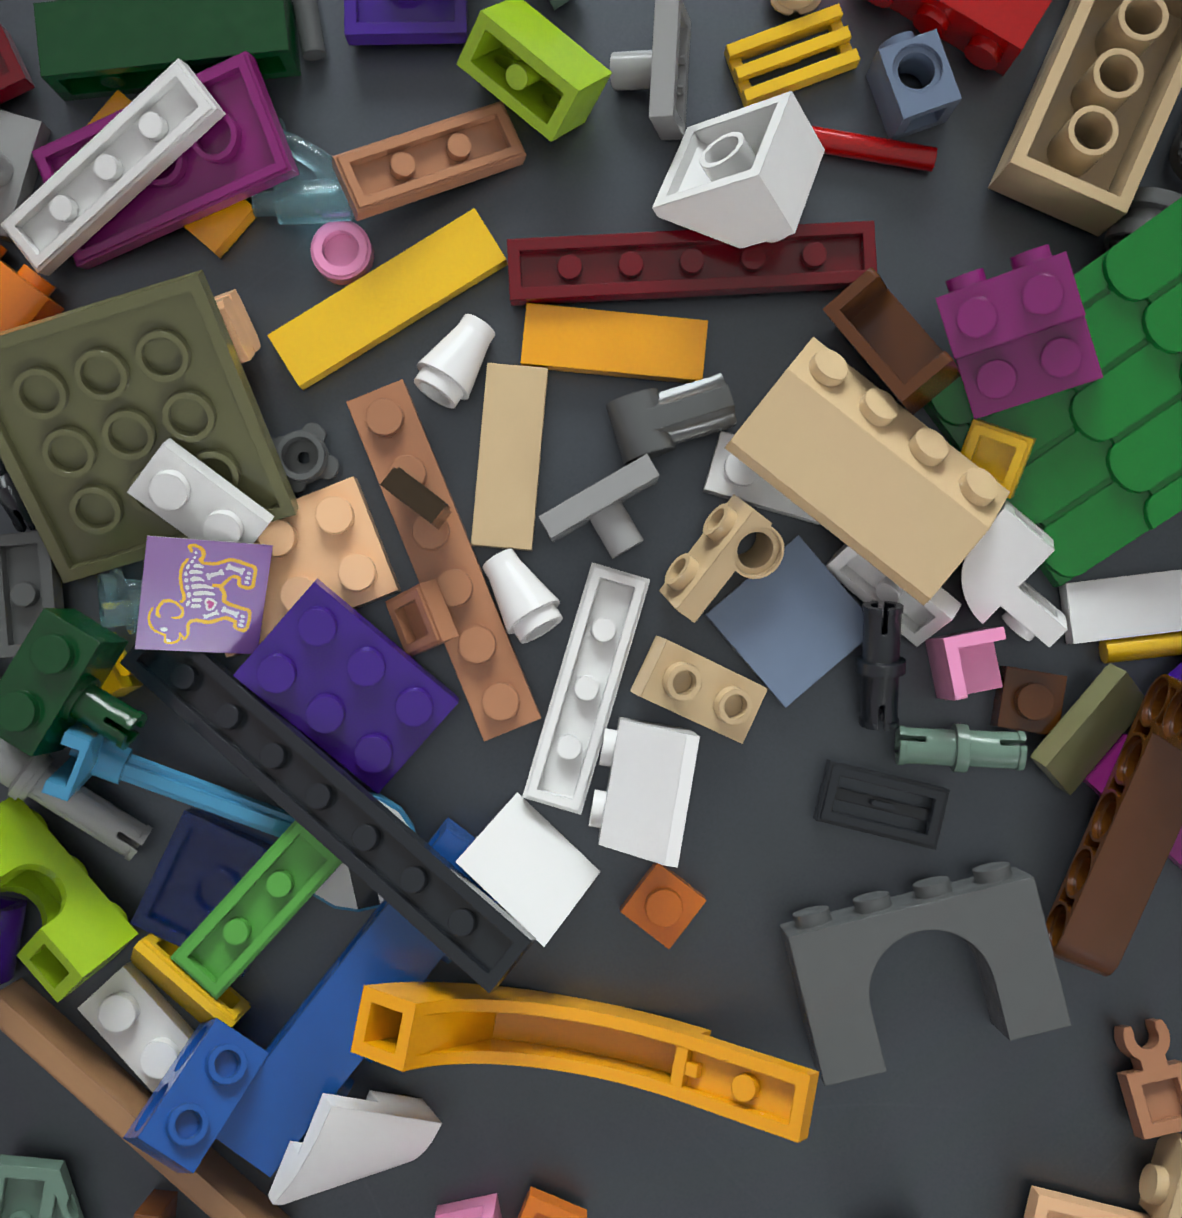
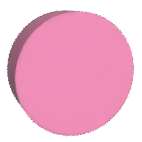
M333 220L321 226L313 236L310 247L311 258L318 271L328 281L337 285H349L370 272L374 262V249L368 235L358 224L349 220Z

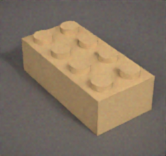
M1070 0L988 188L1096 236H1100L1127 214L1182 88V0Z

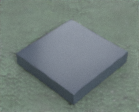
M799 535L784 546L783 559L773 573L760 579H745L704 614L784 708L790 705L863 642L864 612H862V608Z

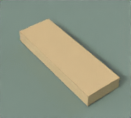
M487 363L471 536L472 546L533 551L548 368Z

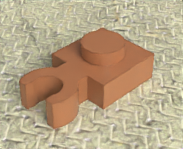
M1155 1018L1145 1019L1149 1039L1142 1047L1136 1043L1131 1026L1118 1025L1114 1027L1115 1043L1124 1055L1131 1058L1133 1069L1117 1072L1118 1080L1134 1136L1144 1140L1182 1131V1061L1176 1059L1167 1061L1165 1054L1170 1046V1033L1163 1020Z

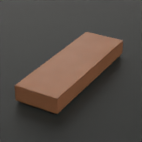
M499 101L335 155L332 158V167L356 221H360L523 165L527 155L503 102Z

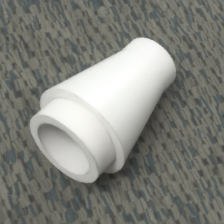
M465 314L460 323L417 363L419 373L414 379V384L427 397L447 408L454 409L460 399L468 400L488 346L495 337L494 330L482 319L472 314Z
M514 549L501 551L484 563L482 569L491 584L508 634L515 633L521 644L539 638L562 621L563 617L557 609L560 604L559 599L519 559Z

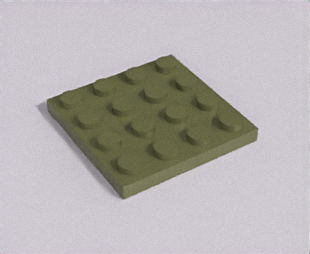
M203 269L0 332V458L63 583L144 560L147 536L190 539L127 493L160 446L169 438L275 516L272 521L296 515L298 504L295 494L286 476Z

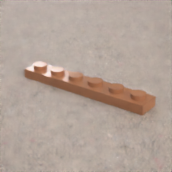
M401 379L347 401V406L379 484L383 482L393 467L396 469L400 467L451 507L450 511L452 513L438 530L380 485L419 583L436 578L459 636L444 644L484 742L541 719L542 716L406 383Z

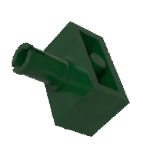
M43 608L0 680V738L31 757L64 750L65 745L60 743L65 731L79 721L115 743L118 748L124 750L129 747L139 735V732L133 730V727L136 725L139 728H143L147 720V714L141 710L134 709L101 688L129 641L76 609Z

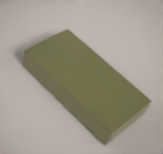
M1109 663L1034 750L1030 758L1056 787L1071 796L1133 723L1145 696L1125 670Z

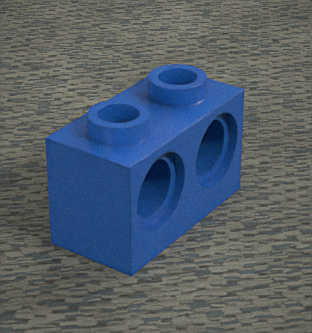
M218 1018L200 1023L123 1139L176 1173L194 1174L269 1055V1052Z

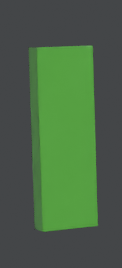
M295 820L170 958L217 1000L343 862Z

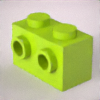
M505 0L480 10L456 63L550 142L585 123L612 74L609 69L524 0Z

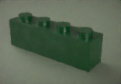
M55 0L33 3L40 76L64 101L110 97L117 90L124 95L138 94L143 92L178 58L188 64L192 71L197 74L244 51L249 52L255 57L263 80L302 76L296 17L292 0Z

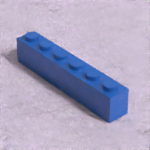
M447 817L428 844L498 904L456 863V860L476 838ZM383 900L265 1049L269 1052V1055L216 1139L271 1177L280 1166L289 1142L304 1141L322 1094L346 1097L355 1081L350 1077L352 1072L363 1058L369 1063L373 1062V1060L350 1052L363 986L395 982H431L427 979V976L438 962L442 960L449 964L452 960L388 902Z

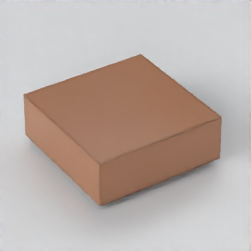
M436 578L419 583L385 601L403 649L411 657L459 636Z

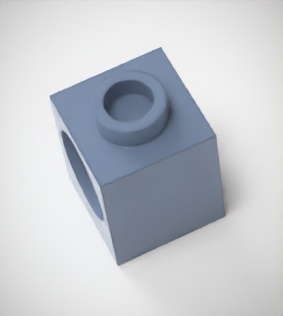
M937 29L917 36L912 31H906L887 39L879 46L865 75L888 139L897 140L945 123L962 99ZM908 73L914 75L921 82L922 88L912 89L901 82L898 74Z

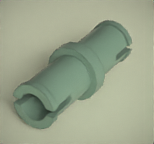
M953 723L951 729L905 727L904 725H899L895 731L894 750H899V753H895V762L897 765L950 766L952 772L966 773L969 767L1005 768L1022 771L1026 765L1027 746H1020V743L1026 742V735L1024 731L1019 730L1015 732L970 730L966 723Z

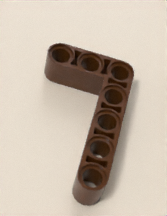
M1162 674L1149 687L1046 920L1055 958L1105 977L1111 975L1120 964L1182 827V680Z

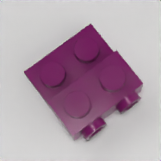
M1049 244L1025 251L1009 258L1012 271L990 279L986 278L983 268L967 272L945 281L948 294L935 298L974 419L1103 378L1067 251L1052 256Z

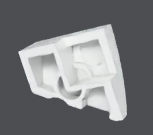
M369 1090L366 1100L323 1093L304 1141L289 1142L268 1197L273 1205H284L411 1162L426 1151L440 1129L442 1122L421 1098Z

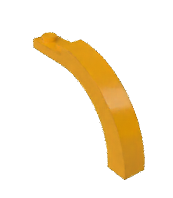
M395 982L364 985L350 1051L401 1072L440 1065L496 1064L533 1067L585 1075L672 1098L797 1143L808 1138L819 1071L711 1037V1030L623 1006L529 989L498 986L495 991L488 993L479 984Z

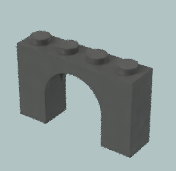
M992 862L973 868L974 877L950 882V878L947 876L930 877L913 883V892L890 897L888 891L869 892L853 898L854 906L832 912H830L829 906L825 905L808 907L793 913L794 921L779 924L816 1071H819V1076L824 1086L887 1071L870 1005L869 990L871 977L878 960L893 943L904 936L918 931L942 930L959 935L966 941L977 964L991 1024L1010 1041L1072 1026L1034 876L1016 867H1011L1009 862Z

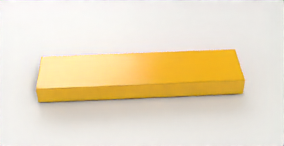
M473 208L267 336L298 386L304 391L508 265L507 259L478 212Z

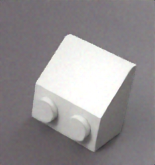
M789 91L687 127L652 209L661 219L740 249L763 242H778L789 235L795 234L825 149L793 92Z
M624 717L618 718L617 730L605 728L599 765L610 767L606 791L594 790L588 825L600 828L598 835L599 845L664 866L678 868L700 740L699 735L688 728Z

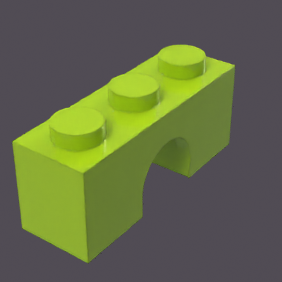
M9 797L0 803V893L15 892L26 896L37 906L42 918V927L16 956L54 1000L59 1003L112 961L138 935V932L128 922L123 909L116 903L111 902L88 876L83 863L70 855L48 830L45 820L38 812L30 809L19 798L14 800Z

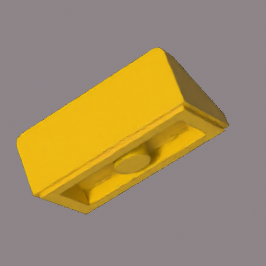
M159 927L138 941L133 947L130 958L132 964L198 1022L203 1023L218 1018L233 1028L251 1008L250 1003L231 986L216 1000L170 957L182 944L164 928Z

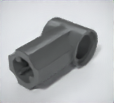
M722 373L659 392L657 388L640 390L619 397L606 405L625 465L632 463L645 454H648L650 459L659 457L676 449V444L726 430L737 424L734 401Z

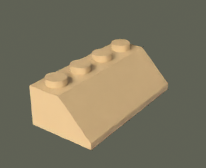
M815 337L808 342L725 446L726 450L923 606L931 600L990 529L1010 494V491L998 483L988 471L975 465L946 442L940 433L927 427L899 405L888 392L875 386L847 364L840 354L828 349Z

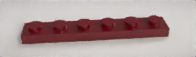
M874 221L798 224L795 234L789 235L778 242H763L741 249L693 230L507 239L511 306L526 305V303L561 304L846 289L871 267L877 272Z

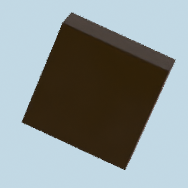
M393 467L380 484L438 530L452 513L450 511L451 507L400 467L397 469Z

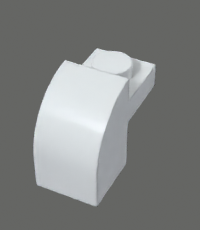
M1007 500L1004 502L990 529L964 559L961 575L963 594L970 610L982 624L1001 606L1006 610L1002 615V619L1015 633L1029 642L1036 636L1050 648L1068 630L1066 615L1025 580L1055 551L1054 541Z

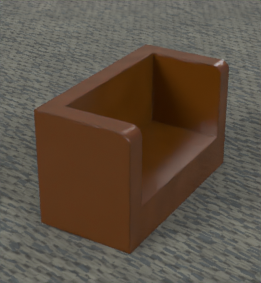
M873 267L866 270L822 309L912 415L961 376L952 357L946 351L940 349L890 292L881 276Z

